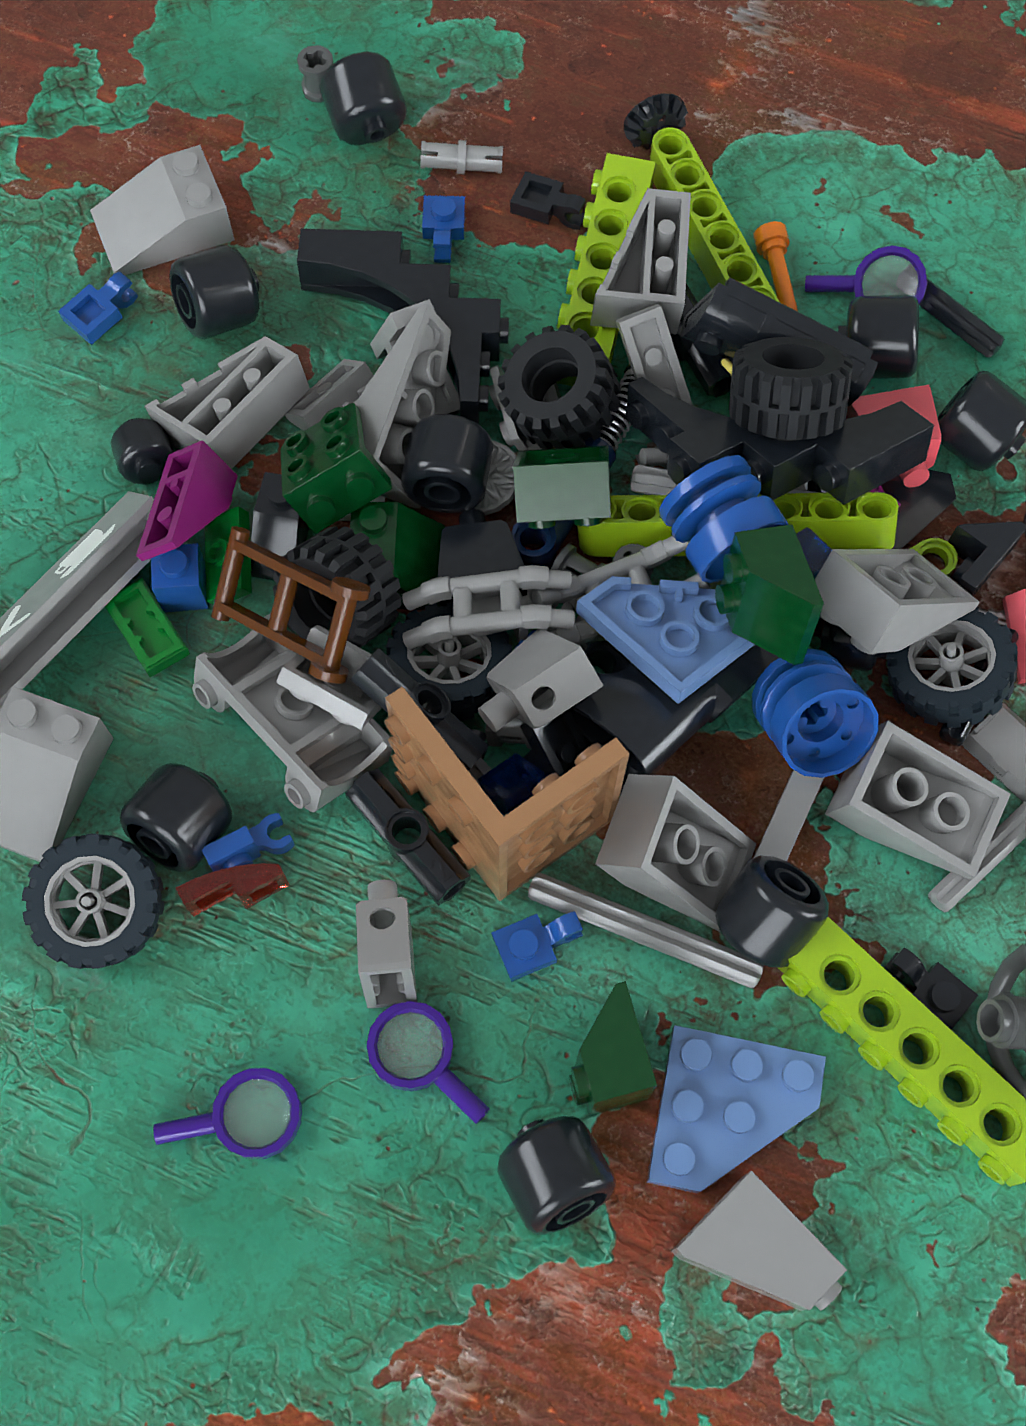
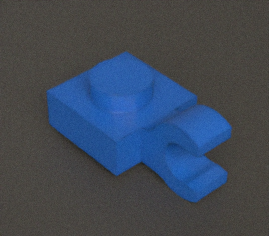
M424 196L423 239H433L434 263H451L452 240H464L465 196Z
M119 271L112 275L100 290H96L91 284H88L58 312L65 323L92 345L123 318L118 308L129 307L136 301L138 295L130 288L132 285L131 280Z
M279 813L266 816L258 825L250 829L245 825L204 846L202 852L217 879L225 874L228 877H232L245 872L253 865V860L261 856L260 851H268L271 854L279 855L290 851L295 844L290 835L284 836L280 840L269 838L273 829L284 824Z
M573 911L560 916L544 927L538 914H534L496 930L491 934L512 982L557 963L553 948L582 937L581 931H583L576 912Z

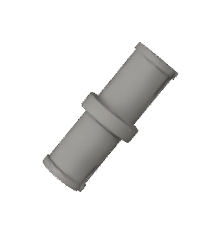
M458 140V144L421 141V154L437 155H421L420 168L453 169L457 170V174L464 175L465 170L497 172L498 174L502 172V160H487L486 158L502 159L503 146L466 145V140Z

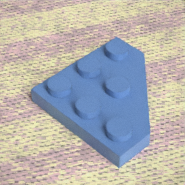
M611 576L577 601L576 613L677 704L755 645L732 633L726 614H720L717 609L715 600L716 589L699 588V582L660 580L659 585L632 584L631 577Z
M674 1025L647 1183L699 1193L819 1109L826 1057Z

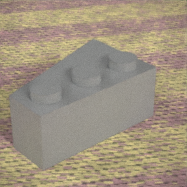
M647 188L627 229L618 252L616 251L610 269L595 294L590 321L591 326L618 328L617 319L659 304L662 306L670 334H677L685 305L691 193Z
M266 336L219 362L220 370L203 380L196 382L192 378L181 384L183 391L160 404L155 399L145 405L150 418L159 423L168 434L172 446L180 450L203 440L232 469L310 390L298 355Z

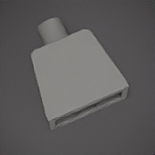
M537 629L488 672L487 680L496 695L479 707L478 712L494 732H497L514 718L536 729L547 724L600 689L603 683L581 646L544 629Z
M392 880L373 881L367 886L368 900L356 903L358 973L367 1008L389 1007L407 1001L417 1002L412 928L407 898L398 897L396 882Z

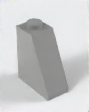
M752 1171L745 1174L671 1250L678 1259L800 1311L811 1310L814 1305L820 1311L826 1308L843 1289L837 1280L847 1271Z

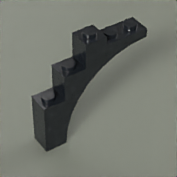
M301 229L297 265L302 291L330 293L366 302L388 313L430 299L436 314L451 330L446 369L451 375L458 394L460 416L479 424L480 412H488L489 385H481V377H490V361L499 362L500 344H508L509 317H501V299L459 298V283H451V265L411 264V250L403 249L402 231Z
M644 377L628 383L627 405L625 409L629 423L652 440L660 451L669 455L667 474L677 485L690 474L713 461L726 456L739 455L745 458L751 467V474L760 480L761 491L759 494L762 496L766 495L775 500L813 480L822 490L828 492L843 505L926 461L934 428L931 422L900 401L873 413L848 418L843 422V426L839 430H834L833 433L826 436L801 440L776 439L752 433L748 429L735 423L736 420L731 419V417L695 407L673 397Z

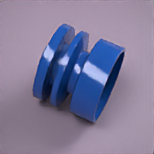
M739 455L723 457L693 472L675 486L664 498L659 508L660 517L666 526L672 527V535L675 540L682 543L689 542L685 549L686 557L701 580L707 583L723 579L724 555L730 552L735 532L789 524L772 498L766 495L758 496L761 491V482L758 477L751 474V467L745 458Z
M808 648L803 663L796 665L778 658L770 663L757 679L752 692V712L790 768L803 776L818 778L840 774L857 764L871 749L878 733L879 714L872 700L852 680L850 674L843 669L839 661L825 651Z

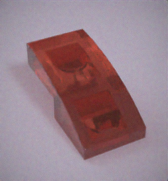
M259 863L214 871L192 879L176 887V890L183 904L194 917L236 893L244 907L248 909L289 886V883L279 864Z

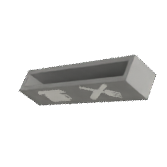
M128 491L0 617V709L13 686L23 689L151 560L150 558L141 561L136 556L154 501L152 496Z

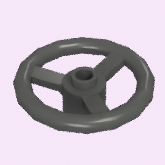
M1022 944L1001 962L990 983L987 1000L982 1002L978 1009L976 1022L980 1036L986 1041V1047L994 1070L1026 1098V1080L1014 1065L1009 1049H1019L1026 1052V996H1015L1010 992L1019 974L1026 969V944Z

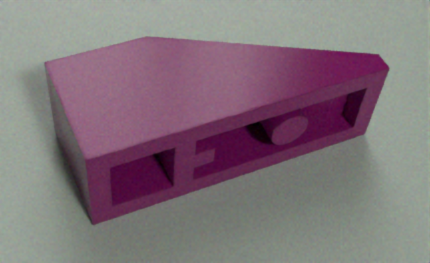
M203 440L168 455L136 556L141 561L178 548L229 508L238 475Z

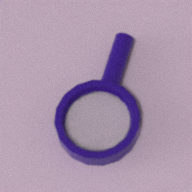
M894 245L878 248L865 256L857 267L855 275H806L805 292H855V298L860 296L909 294L917 298L919 305L924 299L927 288L926 268L920 258L909 249Z
M407 1001L394 1004L378 1015L369 1030L366 1046L370 1064L379 1078L395 1089L406 1091L420 1090L435 1084L475 1124H478L489 1112L490 1108L448 1068L451 1064L454 1044L450 1026L442 1014L425 1003Z
M249 1068L233 1075L220 1088L214 1100L211 1113L154 1124L153 1134L155 1143L160 1145L216 1133L217 1138L229 1151L246 1159H267L281 1153L295 1139L301 1125L302 1104L297 1090L282 1074L267 1068Z

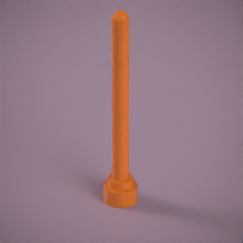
M777 221L765 223L758 227L753 234L757 252L765 260H768L779 302L798 312L784 256L790 243L784 223Z

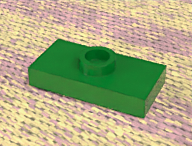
M239 506L220 514L204 527L206 602L214 605L231 527H242L250 531L249 512ZM247 556L244 557L234 600L252 593L251 558Z
M142 578L121 589L105 606L149 678L190 655L187 646Z

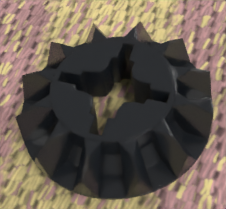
M670 93L653 95L638 103L628 113L623 125L624 133L633 147L643 145L648 150L652 147L653 136L657 131L668 127L683 128L686 125L685 116L688 111L683 100L677 95Z

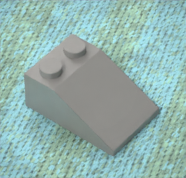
M200 145L158 158L90 210L114 274L120 271L122 274L128 275L234 241L226 205Z
M832 549L815 579L824 602L820 617L830 624L842 628L851 636L850 641L857 649L872 655L876 653L898 652L970 613L979 604L976 598L914 549Z
M14 686L12 687L0 709L1 848L40 862L43 859L41 855L46 850L61 844L114 739L99 717Z
M886 721L878 725V733L871 749L857 764L844 771L825 815L869 840L965 878L974 879L1011 794L893 723Z
M628 774L595 864L624 886L720 931L715 917L718 904L744 865L752 858L756 843L675 776Z

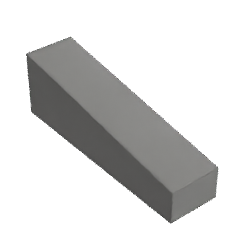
M793 769L754 858L763 855L777 857L785 861L788 860L824 777L803 776Z

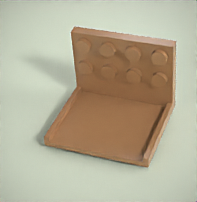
M402 686L385 698L389 717L384 722L392 735L388 738V741L395 752L391 758L398 769L395 772L397 780L408 795L412 796L417 792L427 806L422 811L431 826L438 833L443 830L448 833L455 843L451 850L456 859L466 871L474 868L499 902L532 879L536 873L546 869L611 822L619 801L629 757L628 751L617 738H614L603 747L599 743H595L585 749L575 759V767L561 777L557 773H553L544 778L532 790L534 796L503 817Z

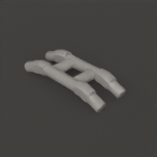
M673 536L663 541L660 540L646 548L640 549V552L582 575L572 576L569 590L533 589L532 600L534 604L538 605L559 604L583 596L584 593L588 594L611 576L631 577L632 584L652 585L646 570L672 559L673 556L684 551L689 542L682 543L676 541ZM698 574L684 580L699 582V588H711L710 583L702 581ZM586 621L574 623L572 629H558L551 632L577 645L601 637Z
M529 565L521 566L516 570L455 578L444 576L422 583L420 587L403 593L402 600L408 610H413L428 603L432 605L442 600L452 599L453 597L454 617H450V615L434 617L422 622L421 626L405 631L402 636L404 644L411 650L427 643L433 644L441 640L453 639V636L522 627H524V630L533 628L548 629L549 627L572 629L575 621L573 610L553 609L551 606L538 604L524 605L520 608L519 588H522V590H545L546 588L569 590L572 574L570 571L552 570L546 566ZM500 591L501 611L472 615V594Z

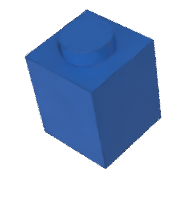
M198 543L182 544L176 549L151 558L152 591L164 613L209 609V603L206 602L205 560Z

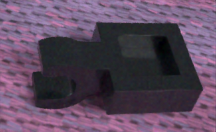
M526 171L510 200V213L545 224H549L552 216H556L568 228L580 230L584 219V213L581 211L586 203V199L575 194H565L563 182Z
M905 947L900 953H895L884 967L895 979L909 988L911 993L951 1030L978 997L973 990L939 962L933 964L927 971L921 960Z

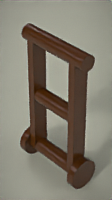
M231 527L211 617L219 621H229L232 618L311 661L309 674L319 680L335 684L345 683L349 670L341 665L357 601L368 600L371 588L360 581L350 578L334 577L330 581L250 541L249 530L242 527ZM245 556L281 573L269 620L234 602ZM298 583L337 601L325 649L287 630Z

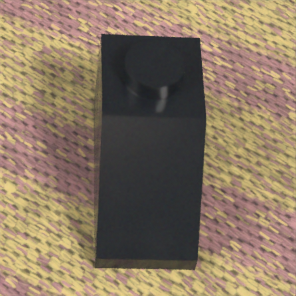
M265 472L253 511L251 541L280 556H284L288 551L306 541L310 527L282 496V475ZM251 559V577L275 581L273 579V569Z

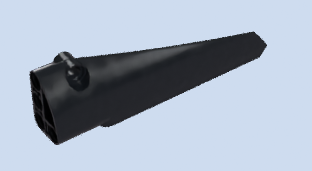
M928 469L930 476L920 486L906 487L900 475L881 485L886 494L891 495L901 504L898 509L895 544L892 549H902L957 499L951 474ZM805 555L814 579H816L829 555ZM722 580L710 583V589H716L717 585H721ZM819 617L817 625L823 620V618ZM607 640L596 641L590 644L584 653L591 665L598 666L603 670L604 673H597L603 686L569 709L588 747L595 743H599L603 747L614 738H617L628 751L629 757L621 788L622 793L628 774L654 775L708 721L710 723L714 722L754 686L757 679L770 663L779 657L754 645L677 704Z

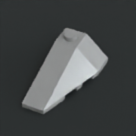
M428 304L419 306L355 403L361 412L364 446L391 478L392 489L381 496L412 508H420L421 506L407 496L401 485L402 469L409 435L412 428L420 420L431 415L441 414L435 411L437 386L445 383L451 335L450 328Z

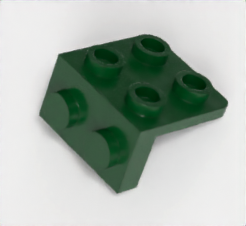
M355 403L347 404L343 408L336 407L330 410L320 422L307 430H299L292 433L281 447L282 496L315 534L392 489L391 478L364 446L361 412Z

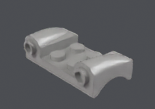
M271 613L265 616L264 618L269 620ZM252 630L243 639L227 649L214 653L203 652L198 655L194 672L195 684L192 686L197 701L204 708L209 709L212 707L220 713L231 706L287 766L284 790L286 796L295 807L299 809L304 807L310 812H316L349 790L354 781L364 773L373 771L388 762L392 751L388 741L390 736L373 718L362 730L355 726L345 725L337 721L330 712L312 702L299 700L291 694L290 690L276 683L282 667L297 655L292 650Z

